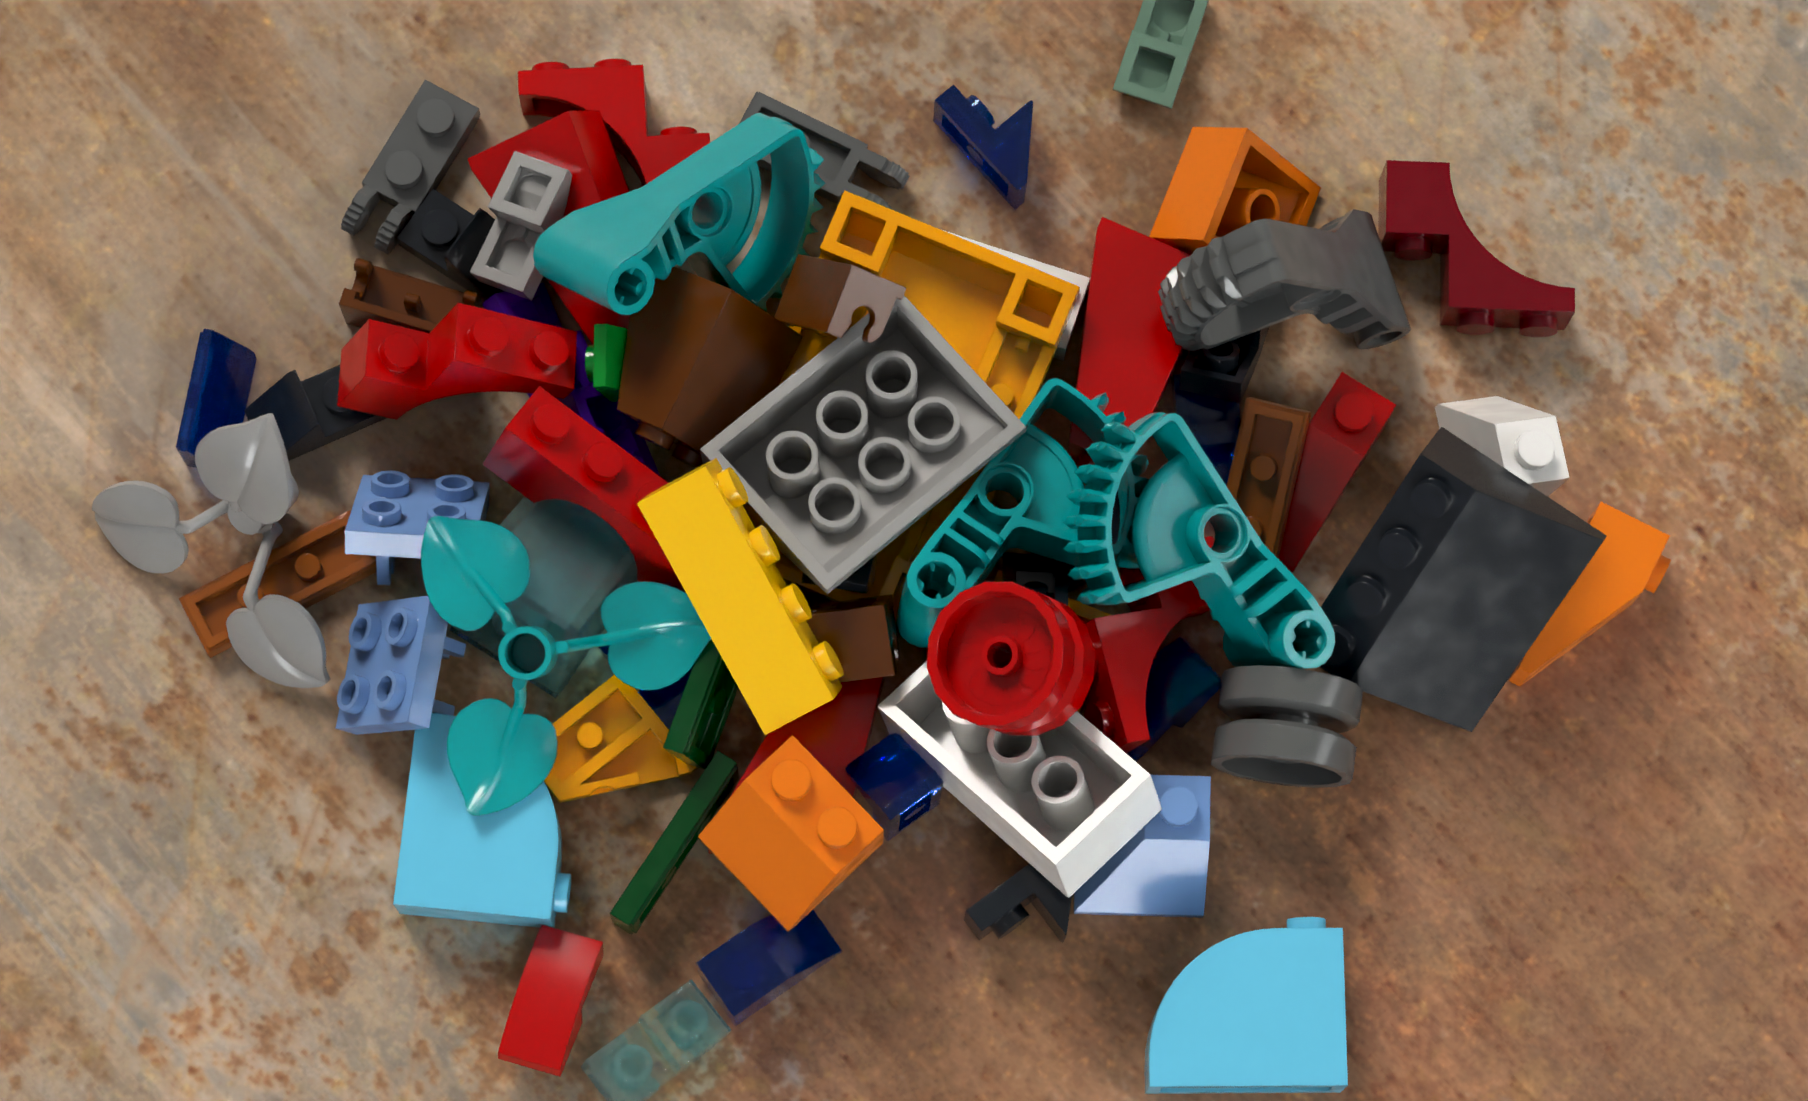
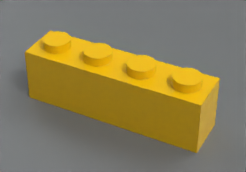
M715 458L651 492L640 500L637 505L764 735L833 700L842 688L838 678L842 677L844 672L831 645L827 641L818 643L810 629L807 620L812 618V613L803 593L795 583L787 586L777 569L775 562L780 560V554L773 538L764 526L760 525L755 528L743 505L748 502V496L738 475L730 467L723 470L719 461Z

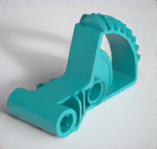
M756 113L643 187L575 210L548 227L535 244L533 253L534 265L539 274L620 315H631L640 311L648 303L653 294L656 278L665 280L671 273L672 267L675 265L682 266L687 261L698 276L734 290L767 312L766 301L769 298H782L783 294L780 285L785 278L790 277L798 254L810 256L803 247V244L808 234L818 232L810 222L812 213L824 208L814 198V192L826 184L817 173H814L824 159L816 150L808 147L803 131L778 117H769L762 113ZM770 154L772 180L766 214L752 247L741 264L731 273L726 265L735 258L745 245L753 230L759 212L761 179L757 161Z
M1058 378L1050 379L1043 385L1019 419L1026 426V432L988 462L963 499L934 532L912 562L906 576L896 613L897 628L900 635L908 643L917 647L928 648V638L939 613L960 592L983 583L1007 549L1019 548L1067 564L1081 566L1079 554H1069L1063 549L1067 543L1078 541L1077 529L1069 528L1062 522L1068 516L1079 515L1080 506L1074 504L1066 496L1072 490L1084 489V484L1074 473L1078 468L1068 452L1055 439L1034 425L1046 409L1052 408L1077 425L1093 443L1105 442L1100 429L1107 423L1119 422L1124 424L1126 421L1124 411L1108 416L1103 413L1109 402L1106 393L1097 395L1090 400L1077 389ZM1134 455L1124 472L1117 490L1120 504V526L1117 543L1112 544L1117 567L1139 568L1134 553L1132 529L1139 497L1150 480L1140 477L1146 471L1149 464L1147 455ZM994 490H1003L1010 493L1016 499L1018 505L1011 509H1000L991 504L986 495Z
M1157 412L1146 415L1129 427L1119 422L1107 423L1100 429L1105 442L1092 443L1090 447L1085 449L1095 465H1081L1074 471L1080 480L1086 484L1085 489L1072 490L1066 496L1074 504L1080 506L1079 515L1068 516L1062 522L1069 528L1077 529L1078 541H1071L1063 548L1069 554H1079L1081 566L1074 567L1068 575L1074 580L1085 579L1088 586L1076 600L1082 604L1096 603L1098 605L1130 603L1191 580L1196 586L1200 598L1204 599L1209 606L1212 619L1218 621L1225 631L1223 650L1227 659L1234 667L1262 665L1308 669L1317 668L1325 664L1332 655L1335 646V632L1329 619L1308 589L1261 541L1184 419L1176 413L1166 414L1164 412ZM1153 436L1168 462L1150 478L1139 497L1134 513L1132 529L1133 547L1137 564L1144 579L1123 586L1115 563L1112 546L1113 507L1120 481L1128 464L1145 441ZM1207 521L1212 524L1215 531V541L1212 548L1207 545L1204 538V528Z

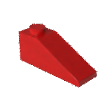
M1341 372L1308 426L1278 558L1292 574L1387 426L1396 407V404L1344 372Z

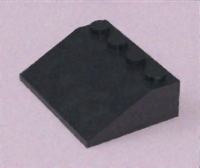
M1441 427L1421 452L1322 604L1321 608L1335 632V646L1330 658L1319 667L1331 675L1356 683L1363 689V692L1472 732L1601 546L1606 535Z

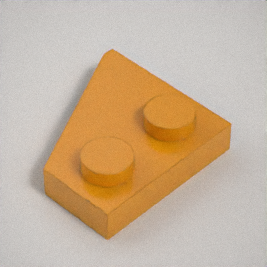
M613 675L553 723L558 740L557 757L552 770L544 782L556 800L562 803L690 775L698 767L684 763L663 748L669 729L634 687L622 682Z

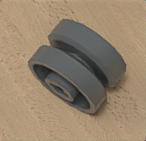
M1256 665L1224 670L1221 678L1218 708L1234 721L1217 727L1214 733L1211 765L1219 771L1236 777L1284 786L1321 788L1350 784L1354 774L1357 747L1339 733L1347 732L1357 727L1360 722L1363 689L1356 683L1338 676L1291 667Z

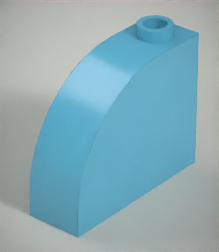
M432 713L429 728L417 729L414 732L393 905L399 914L538 928L542 924L555 928L556 912H568L571 874L561 873L563 849L561 829L545 782L543 781L530 795L511 807L486 815H471L467 811L462 792L450 768L447 755L448 732L456 716Z
M1321 917L1287 919V928L1259 929L1244 932L1227 938L1198 955L1173 981L1153 1017L1145 1048V1094L1340 1093L1348 1086L1343 928H1326V919Z

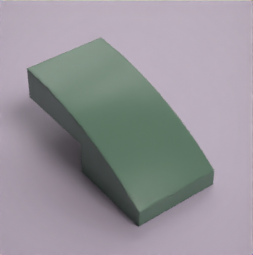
M1143 0L1113 86V91L1172 109L1209 0Z

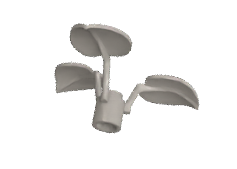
M272 413L243 423L219 427L210 431L199 442L195 451V464L199 476L206 488L214 496L222 499V501L190 520H179V507L175 498L167 490L149 482H120L107 487L96 496L92 504V511L95 512V520L106 538L124 559L135 567L151 573L164 574L180 567L187 559L189 552L188 544L183 534L192 533L225 513H228L231 524L238 531L247 535L262 533L263 539L243 594V600L247 608L234 610L226 621L228 637L232 647L249 668L275 683L296 688L321 687L328 683L330 676L326 668L324 638L311 614L301 604L285 596L270 594L262 597L260 600L258 598V588L275 540L283 532V528L278 521L289 511L299 495L298 485L291 475L285 445Z

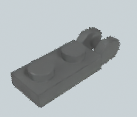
M424 80L363 179V187L356 193L351 205L348 207L342 219L341 229L353 236L358 234L366 225L370 215L381 199L394 206V208L379 228L374 247L386 254L391 253L398 244L397 237L431 190L438 188L481 116L479 108Z
M756 91L740 121L741 123L756 113H762L769 117L783 119L791 123L793 127L803 131L808 147L816 150L824 159L814 173H817L826 184L814 193L836 204H839L845 190L892 209L888 202H885L878 195L851 183L858 169H861L870 178L898 190L899 188H904L910 177L909 173L900 165L868 150V144L761 92ZM770 154L757 161L758 166L772 172Z

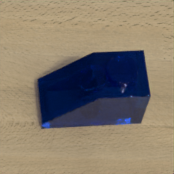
M812 910L789 932L772 915H769L742 930L696 962L702 980L732 1023L737 1026L842 953V950L815 911Z

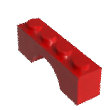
M539 386L505 427L482 465L533 503L547 499H559L575 503L595 513L613 527L630 548L637 566L638 582L662 583L685 592L637 505L645 496L668 484V482Z

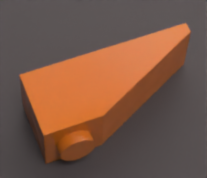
M1600 502L1590 515L1587 523L1605 534V540L1512 673L1509 682L1519 687L1630 607L1644 589L1654 594L1671 562V559L1661 555L1670 535Z

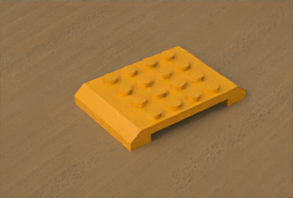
M845 190L820 246L821 254L819 258L852 264L906 287L904 296L1017 418H1021L1040 390L1068 324L1080 291L1079 286ZM864 306L858 307L853 312L852 323L849 328L869 313ZM789 326L803 337L779 385L838 337L801 327ZM986 465L877 553L875 581L866 594L836 588L829 594H826L818 585L802 583L803 572L780 551V560L775 562V565L783 580L795 583L799 587L835 602L892 594L896 623V613L906 576L912 562L934 532L963 499ZM997 490L986 495L990 503H992Z

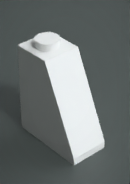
M1499 396L1441 403L1435 407L1439 429L1441 427L1445 428L1544 495L1549 496L1570 478L1556 416Z

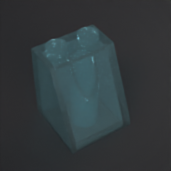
M524 496L500 524L512 531L522 541L530 557L531 576L526 591L518 599L505 603L512 612L516 625L518 627H541L548 631L556 642L600 635L605 629L601 619V605L604 599L617 588L637 581V566L630 548L613 527L601 517L580 505L559 499H547L533 503ZM496 612L484 627L475 631H464L451 625V632L499 662L498 649L501 640L506 634L502 630L501 618ZM590 649L558 654L557 662L548 674L528 681L554 698H557Z

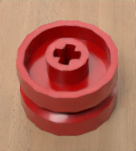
M983 582L960 592L939 613L928 638L927 669L936 695L953 714L978 726L994 729L1008 735L1038 736L1062 726L1083 705L1094 680L1095 650L1085 623L1067 604L1014 582Z

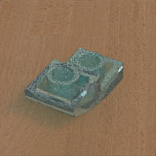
M691 979L642 1014L636 1024L587 1058L581 1068L606 1101H645L724 1039L731 1032V1029Z

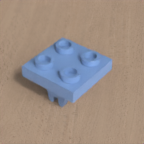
M391 470L381 471L374 475H363L345 528V554L376 556L377 585L390 586L391 574H394L395 557L421 559L422 540L427 522L431 517L444 516L456 519L486 520L489 508L490 482H474L467 476L457 474L444 475L437 479L409 478L403 472Z
M428 595L358 605L357 615L349 630L351 648L346 675L337 694L339 712L335 729L355 735L428 729L432 713L454 716L455 706L434 698L441 660L449 659L450 655L464 657L466 644L446 637L448 622L442 619L435 611Z

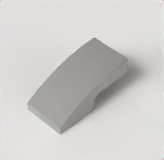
M514 151L488 205V208L497 217L470 271L479 282L532 301L543 277L534 265L533 253L535 244L548 227L561 220L564 216L572 180V174L569 170Z

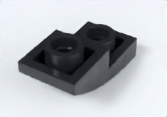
M1269 327L1210 349L1202 348L1190 351L1180 370L1179 390L1240 404L1254 373Z

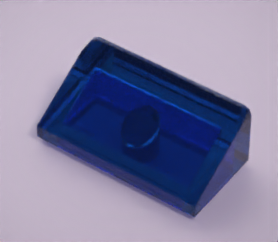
M204 329L203 332H200L176 449L186 465L197 468L195 464L196 447L203 437L219 427L244 422V409L247 408L257 360L255 353L249 348L210 329Z

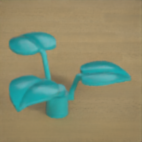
M433 516L427 522L422 540L421 567L425 589L431 604L442 619L464 631L481 629L492 619L496 612L501 618L502 630L506 634L499 645V662L504 671L514 678L512 682V687L514 688V704L512 708L499 699H481L462 709L454 718L449 728L447 737L449 765L462 792L467 811L471 815H486L513 806L536 790L552 770L558 750L555 727L551 721L541 715L523 713L527 703L526 685L528 680L537 679L548 674L555 666L558 654L610 645L608 663L618 679L635 689L656 690L677 682L689 672L711 640L688 595L677 588L656 582L626 584L617 588L604 599L601 605V619L607 631L606 634L556 642L553 636L541 627H518L512 612L505 603L518 599L529 585L531 576L530 557L522 541L512 531L489 521Z

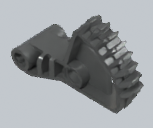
M1356 209L1347 212L1345 216L1330 221L1320 229L1265 218L1253 221L1223 237L1213 238L1209 245L1196 248L1191 256L1182 258L1177 266L1173 267L1166 275V278L1160 283L1161 289L1158 291L1162 303L1160 309L1168 331L1172 332L1176 345H1180L1182 349L1190 351L1202 348L1210 349L1302 314H1313L1323 324L1329 323L1341 333H1352L1356 346L1359 349H1371L1389 344L1406 336L1411 331L1372 215L1369 212Z

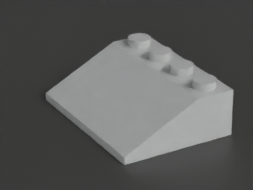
M903 296L902 300L896 299L886 327L876 341L869 343L862 340L863 329L869 322L868 313L849 328L842 338H837L700 449L703 464L717 458L723 470L730 467L735 471L746 490L748 502L743 507L754 527L764 526L773 538L777 549L826 594L834 590L1026 432V426L905 296Z

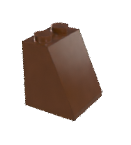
M674 266L665 280L655 279L653 294L648 303L640 311L631 314L629 317L617 410L640 423L635 432L636 435L668 451L675 444L676 447L672 456L691 467L698 468L703 465L700 449L778 387L803 336L734 290Z

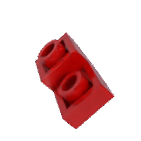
M541 924L509 1012L498 1050V1059L561 1077L583 1022V1005L604 956L602 941Z

